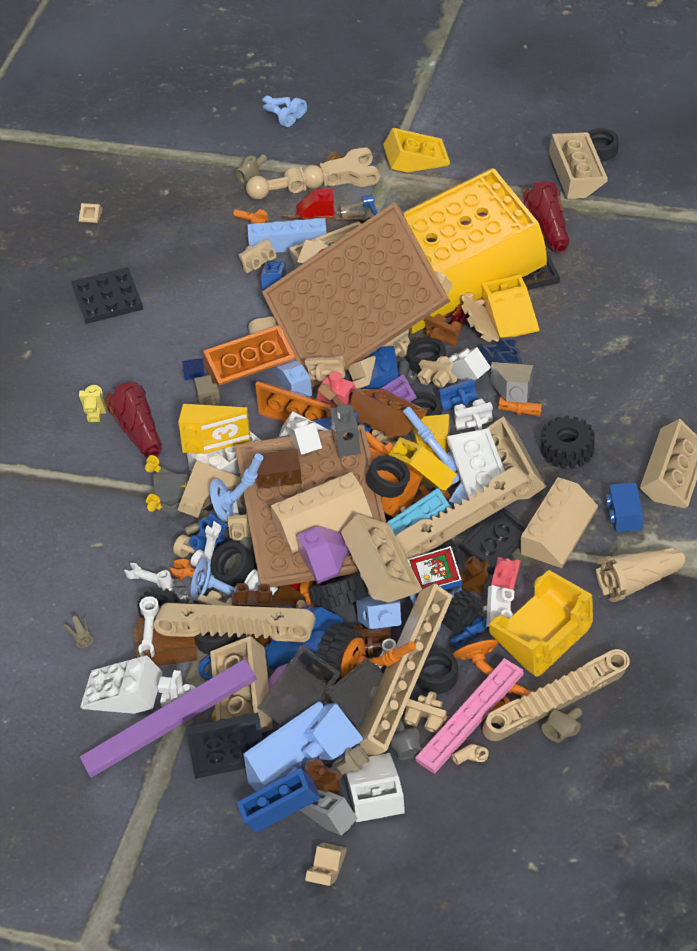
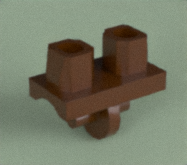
M472 556L465 561L464 567L467 569L466 571L462 572L458 567L463 584L460 585L462 590H467L468 592L473 590L476 594L484 592L483 584L487 583V568L490 566L486 559L480 562L475 556Z
M237 583L235 590H231L232 606L273 608V594L270 591L269 584H260L257 587V591H249L248 585Z
M362 625L352 627V629L358 630L362 635L361 638L365 643V652L369 653V657H373V651L383 650L382 643L384 640L391 639L390 627L364 629Z
M317 758L310 759L304 765L305 772L313 778L317 790L328 791L333 794H337L341 790L338 781L343 776L340 771L324 766V763Z

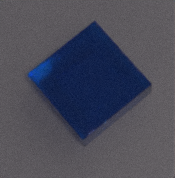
M202 358L182 361L185 380L205 376Z

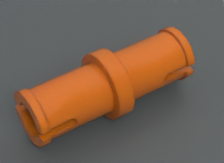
M500 397L498 410L516 412L517 415L528 414L538 417L541 415V403L505 401L503 397Z

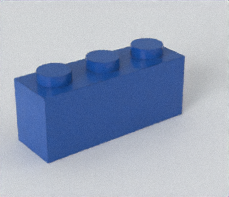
M300 768L238 801L237 805L244 823L254 832L258 833L320 799L313 778Z

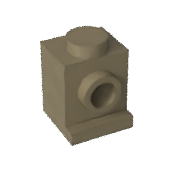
M211 375L194 378L199 405L221 406L217 383H212Z

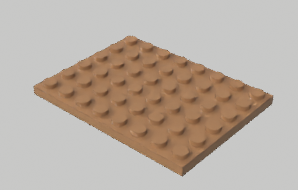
M396 202L262 291L295 355L296 361L303 365L308 374V367L305 364L307 358L343 356L345 363L344 371H346L352 364L361 361L450 302L446 291ZM312 379L311 390H317L322 382Z
M358 425L361 454L339 458L332 430L320 431L318 435L322 448L302 455L298 454L302 483L258 489L256 478L254 484L249 486L243 493L260 584H269L271 588L315 580L299 551L292 554L275 527L271 511V505L352 472L363 489L373 519L386 523L381 497L374 493L366 482V473L372 463L364 425ZM346 433V434L343 435V439H345V440H349V439H350V436H348V433ZM290 437L235 445L241 479L245 470L250 467L255 454L295 449ZM350 551L343 560L338 576L360 572L352 560L353 557Z

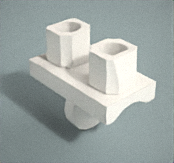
M483 399L475 400L473 407L466 408L463 404L456 405L454 407L456 430L474 427L475 431L482 430L483 424L493 421V406L491 402L485 403Z
M493 585L488 587L487 606L483 607V612L487 614L486 627H489V623L496 616L504 615L508 620L513 616L510 610L511 601L514 599L513 590Z
M174 670L172 677H160L158 691L162 693L161 707L168 705L196 688L189 684L183 685L181 671Z

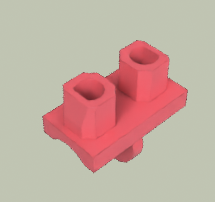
M498 557L491 585L514 591L520 568V560L511 561L510 559Z

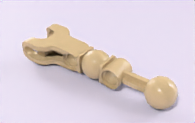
M358 148L349 151L344 158L330 160L323 164L320 163V167L310 165L302 170V167H299V169H288L283 178L266 180L262 176H254L247 181L246 191L251 198L260 200L266 197L270 190L286 187L292 193H299L302 190L306 191V187L316 189L322 184L326 187L327 185L336 186L350 183L358 187H365L376 184L380 179V173L375 166H368L373 158L370 149Z

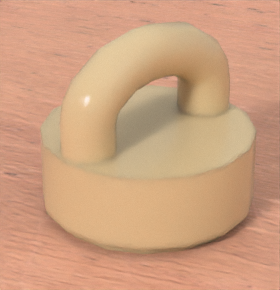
M181 535L177 538L173 547L175 555L184 558L189 552L192 554L196 552L188 543L191 537Z

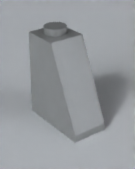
M492 362L491 384L505 401L527 403L533 385V365Z

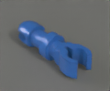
M482 616L476 618L471 626H466L461 634L454 636L451 639V643H454L453 647L459 648L466 643L465 641L475 638L476 633L487 629V617L484 619Z

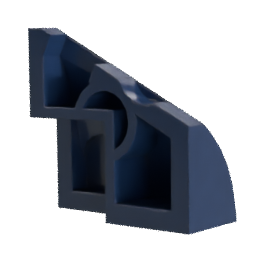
M501 337L497 344L482 345L479 349L490 366L492 362L523 364L519 357V349L515 348L514 345L516 343L515 337Z

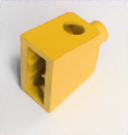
M449 414L424 416L421 419L422 423L425 426L427 425L428 429H431L430 433H434L433 437L447 453V436L450 435ZM414 427L410 431L412 442L423 446L439 459L428 443L423 442L424 438H420L421 434L418 435V430Z

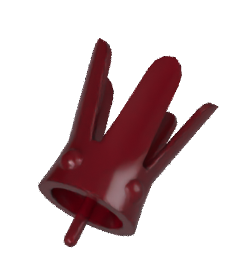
M462 304L458 305L455 311L445 316L446 319L454 316L448 324L460 321L463 326L465 320L470 315L469 313H464Z

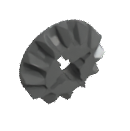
M175 579L172 581L173 587L171 588L180 604H195L181 580Z

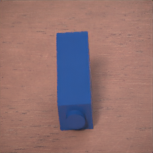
M312 632L309 640L305 642L276 641L272 639L271 643L265 647L268 668L277 669L300 659L310 677L316 678V674H314L316 669L314 662L317 659L315 658V653L319 650L317 647L322 642L321 637L325 632Z

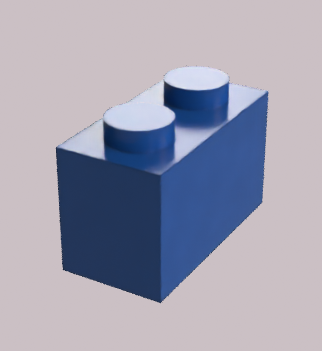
M636 482L609 485V494H606V506L611 507L609 519L611 524L614 523L616 532L642 530L643 511Z

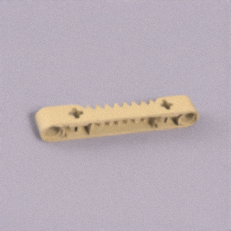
M511 467L490 480L488 487L483 486V492L477 490L476 497L470 494L468 495V501L461 499V505L454 503V509L447 507V514L439 512V518L432 516V520L423 519L401 531L396 538L406 558L410 559L426 554L526 495L531 490L533 481L520 467Z
M166 603L161 606L154 628L158 633L165 636L192 637L200 633L204 636L207 632H210L211 636L219 632V636H222L228 632V637H231L234 633H237V637H240L245 633L246 637L255 634V638H258L263 634L264 638L270 636V638L276 641L305 642L311 636L316 618L311 611L306 609Z
M620 649L611 650L588 662L582 668H578L575 672L572 671L567 676L564 675L559 680L556 679L552 684L548 683L544 688L540 687L536 692H531L528 696H523L521 699L511 701L488 714L483 725L484 736L491 741L502 740L550 715L553 710H560L620 679L629 665L630 659L628 655ZM611 662L618 663L620 667L613 666ZM491 723H498L501 729H495Z

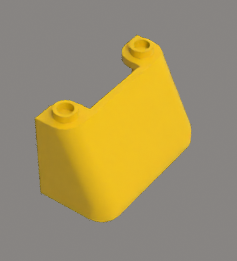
M550 570L536 579L534 583L535 596L509 620L506 616L499 615L494 617L489 623L490 634L529 673L536 677L542 675L589 630L593 622L592 594Z

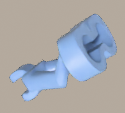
M265 96L262 99V102L267 103L263 106L264 110L276 113L280 125L290 127L295 123L296 118H301L307 111L306 101L300 98H294L292 102L289 97L272 98ZM279 105H287V107L282 109L279 108Z

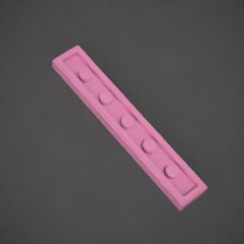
M504 658L415 757L416 762L435 774L523 676V669Z

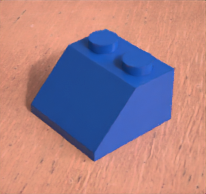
M394 346L380 347L364 358L367 359L375 356L376 360L370 384L359 389H380L398 378Z

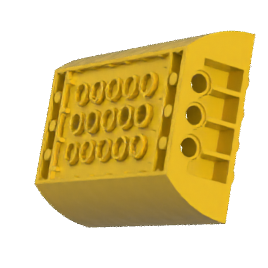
M490 168L403 212L434 271L447 275L446 278L453 283L448 294L450 302L430 315L432 317L438 313L445 317L455 311L458 305L463 304L461 296L467 292L473 294V300L481 299L482 283L516 275L524 277L547 264L546 247L538 221L494 168ZM481 212L482 214L484 213L486 216L480 217L477 214ZM467 221L470 222V224L462 225L460 222ZM433 238L437 241L431 243L428 242L427 239ZM425 318L408 329L411 334L426 327Z

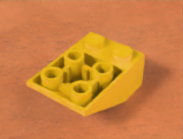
M521 275L482 283L484 306L499 338L516 337L539 331L529 293Z

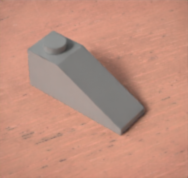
M317 790L320 799L300 811L326 830L342 836L358 818L344 797L328 791Z

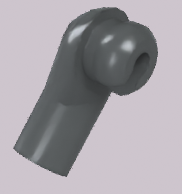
M401 361L398 368V377L404 374L410 385L414 384L417 379L416 372L412 374V371H408L409 362Z

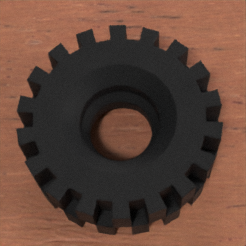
M564 416V419L556 417L555 422L551 419L548 421V425L545 424L543 430H541L542 457L546 458L547 463L553 462L554 467L561 465V469H566V466L574 469L577 464L579 467L583 466L584 461L588 463L590 457L594 455V429L592 430L590 424L586 425L585 420L578 421V417H573V419H569V416ZM570 439L573 442H563L561 440Z
M361 573L338 576L309 587L308 591L313 607H322L328 610L367 597L369 593L365 582L360 576Z
M332 624L330 628H327L326 635L323 634L321 637L322 642L318 644L317 648L319 650L315 653V658L317 659L314 662V667H316L314 674H316L317 679L334 685L342 680L340 673L342 659L349 643L356 637H362L358 630L339 624ZM357 647L353 653H356L359 648Z

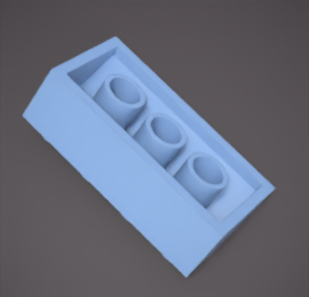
M325 218L248 224L249 245L254 246L264 239H269L275 253L290 252V247L326 234Z
M320 701L244 753L247 781L254 790L259 791L300 768L305 771L304 765L309 760L303 755L302 751L310 742L304 736V731L324 707ZM320 755L317 757V759H320L321 761L324 760L320 757Z

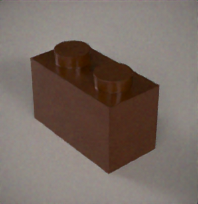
M298 449L261 454L263 460L257 471L258 489L302 483Z

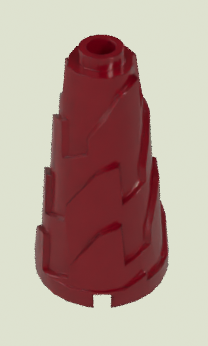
M541 181L532 184L533 189L529 191V188H527L523 193L522 202L538 221L543 238L554 252H564L569 246L570 240L565 227L566 221L563 214L564 209L558 185L556 187L555 183L551 181Z
M126 382L113 388L115 393L111 396L109 392L105 398L107 410L141 454H144L147 458L150 455L158 457L162 450V443L156 431V425L151 415L145 390L137 382Z

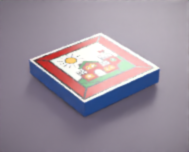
M451 547L407 559L422 590L434 583L444 590L463 585Z

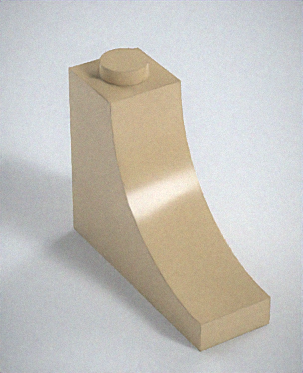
M196 461L180 501L178 511L198 518L200 513L208 505L212 504L210 496L212 480H222L229 491L233 492L241 483V477ZM242 494L237 500L245 502L244 494Z

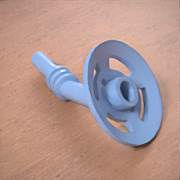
M411 407L406 408L403 413L418 430L417 434H421L420 438H424L423 442H427L440 458V461L456 472L457 468L451 451L446 453L433 437L434 433H430L431 429H428V426L422 423ZM456 473L457 475L453 479L452 484L461 480L459 473Z
M255 454L250 467L243 474L242 482L233 492L229 491L222 480H212L210 484L211 501L217 515L224 522L228 521V516H233V503L249 486L254 484L258 476L257 471L263 460L261 454Z
M202 557L195 568L191 582V597L193 601H197L199 596L204 595L207 588L211 587L231 596V590H235V588L214 578V575H211L209 558Z

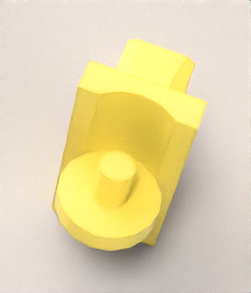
M90 385L85 391H79V397L83 410L87 414L88 422H100L101 414H106L107 408L102 397L103 391L97 385Z

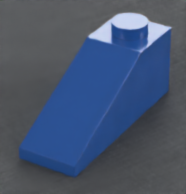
M266 261L261 274L262 291L285 276V261Z

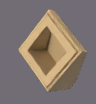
M81 203L79 222L98 223L103 208L100 204Z

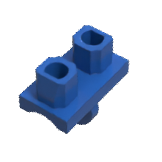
M473 379L462 380L455 385L444 386V388L438 389L443 411L460 404L467 406V403L478 400Z
M210 512L207 518L201 519L199 523L200 532L197 536H192L188 542L194 550L201 549L205 551L207 540L205 529L207 525L212 528L214 521L221 525V531L215 541L214 549L217 543H224L226 537L223 533L228 525L221 521L215 513Z

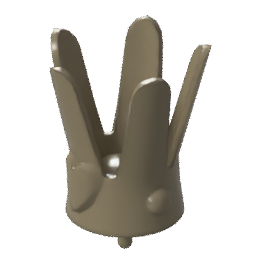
M364 202L341 205V212H336V214L342 213V219H361L353 216L365 215L364 211L350 209L363 205Z
M73 616L72 619L77 633L67 624H64V627L75 639L78 648H88L93 642V637L88 629L86 616L84 617L85 626H82L78 617Z

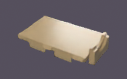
M470 292L461 296V301L463 302L461 305L465 314L469 313L470 315L467 318L470 326H475L476 331L482 334L481 338L486 341L494 340L498 342L500 339L486 308L482 306L485 301L483 299L473 300V294Z

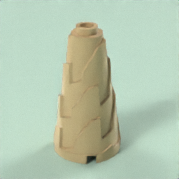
M675 548L636 554H622L613 557L606 556L597 562V564H601V567L596 569L598 584L604 596L611 595L610 599H608L609 601H621L636 591L661 580V578L678 572L685 563V556L682 551H678Z

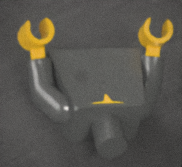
M150 455L146 460L145 470L147 472L156 471V473L153 474L154 494H149L146 499L147 509L151 512L155 511L156 518L167 516L174 518L184 513L178 511V507L189 478L186 474H178L162 465L158 466L159 459L154 455Z

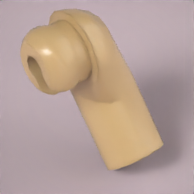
M470 744L452 754V759L456 765L466 760L484 762L487 760L489 752L485 747Z

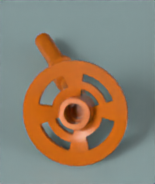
M356 637L349 643L344 653L340 671L341 679L343 680L349 675V672L352 673V671H355L357 667L359 668L363 664L362 671L383 665L391 666L398 662L402 656L415 650L416 645L413 641H409L397 649H390L380 657L367 659L365 657L364 640ZM358 647L359 650L356 653H353L354 650Z
M486 640L467 645L455 651L453 657L461 660L471 659L477 668L489 676L494 669L485 662V655L498 646V641ZM515 683L508 693L513 692L523 697L528 696L532 691Z

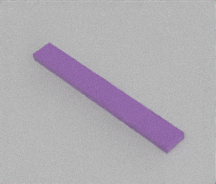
M246 659L81 755L80 759L92 778L254 682L257 678Z

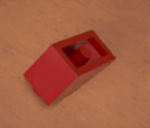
M333 188L314 189L297 204L296 216H301L302 218H315L314 216L335 217Z

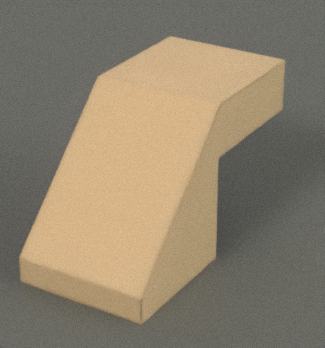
M375 356L356 362L348 369L356 389L370 384L376 360Z
M324 842L318 845L314 866L307 870L305 881L327 886L336 882L347 847Z

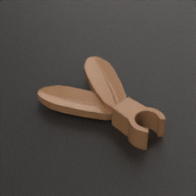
M327 383L322 384L318 389L322 395L329 401H333L337 406L344 404L336 397L338 394Z

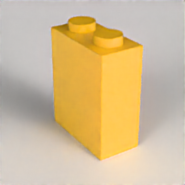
M401 437L388 454V456L401 460L409 469L423 476L421 479L422 483L436 489L439 488L441 491L447 490L457 475L426 448Z

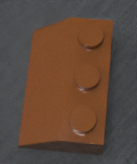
M385 389L353 390L350 403L353 411L358 412L359 422L369 424L371 429L383 431L384 435L390 438L407 435L414 428V425L403 413L406 408L411 407L420 420L427 413V410Z

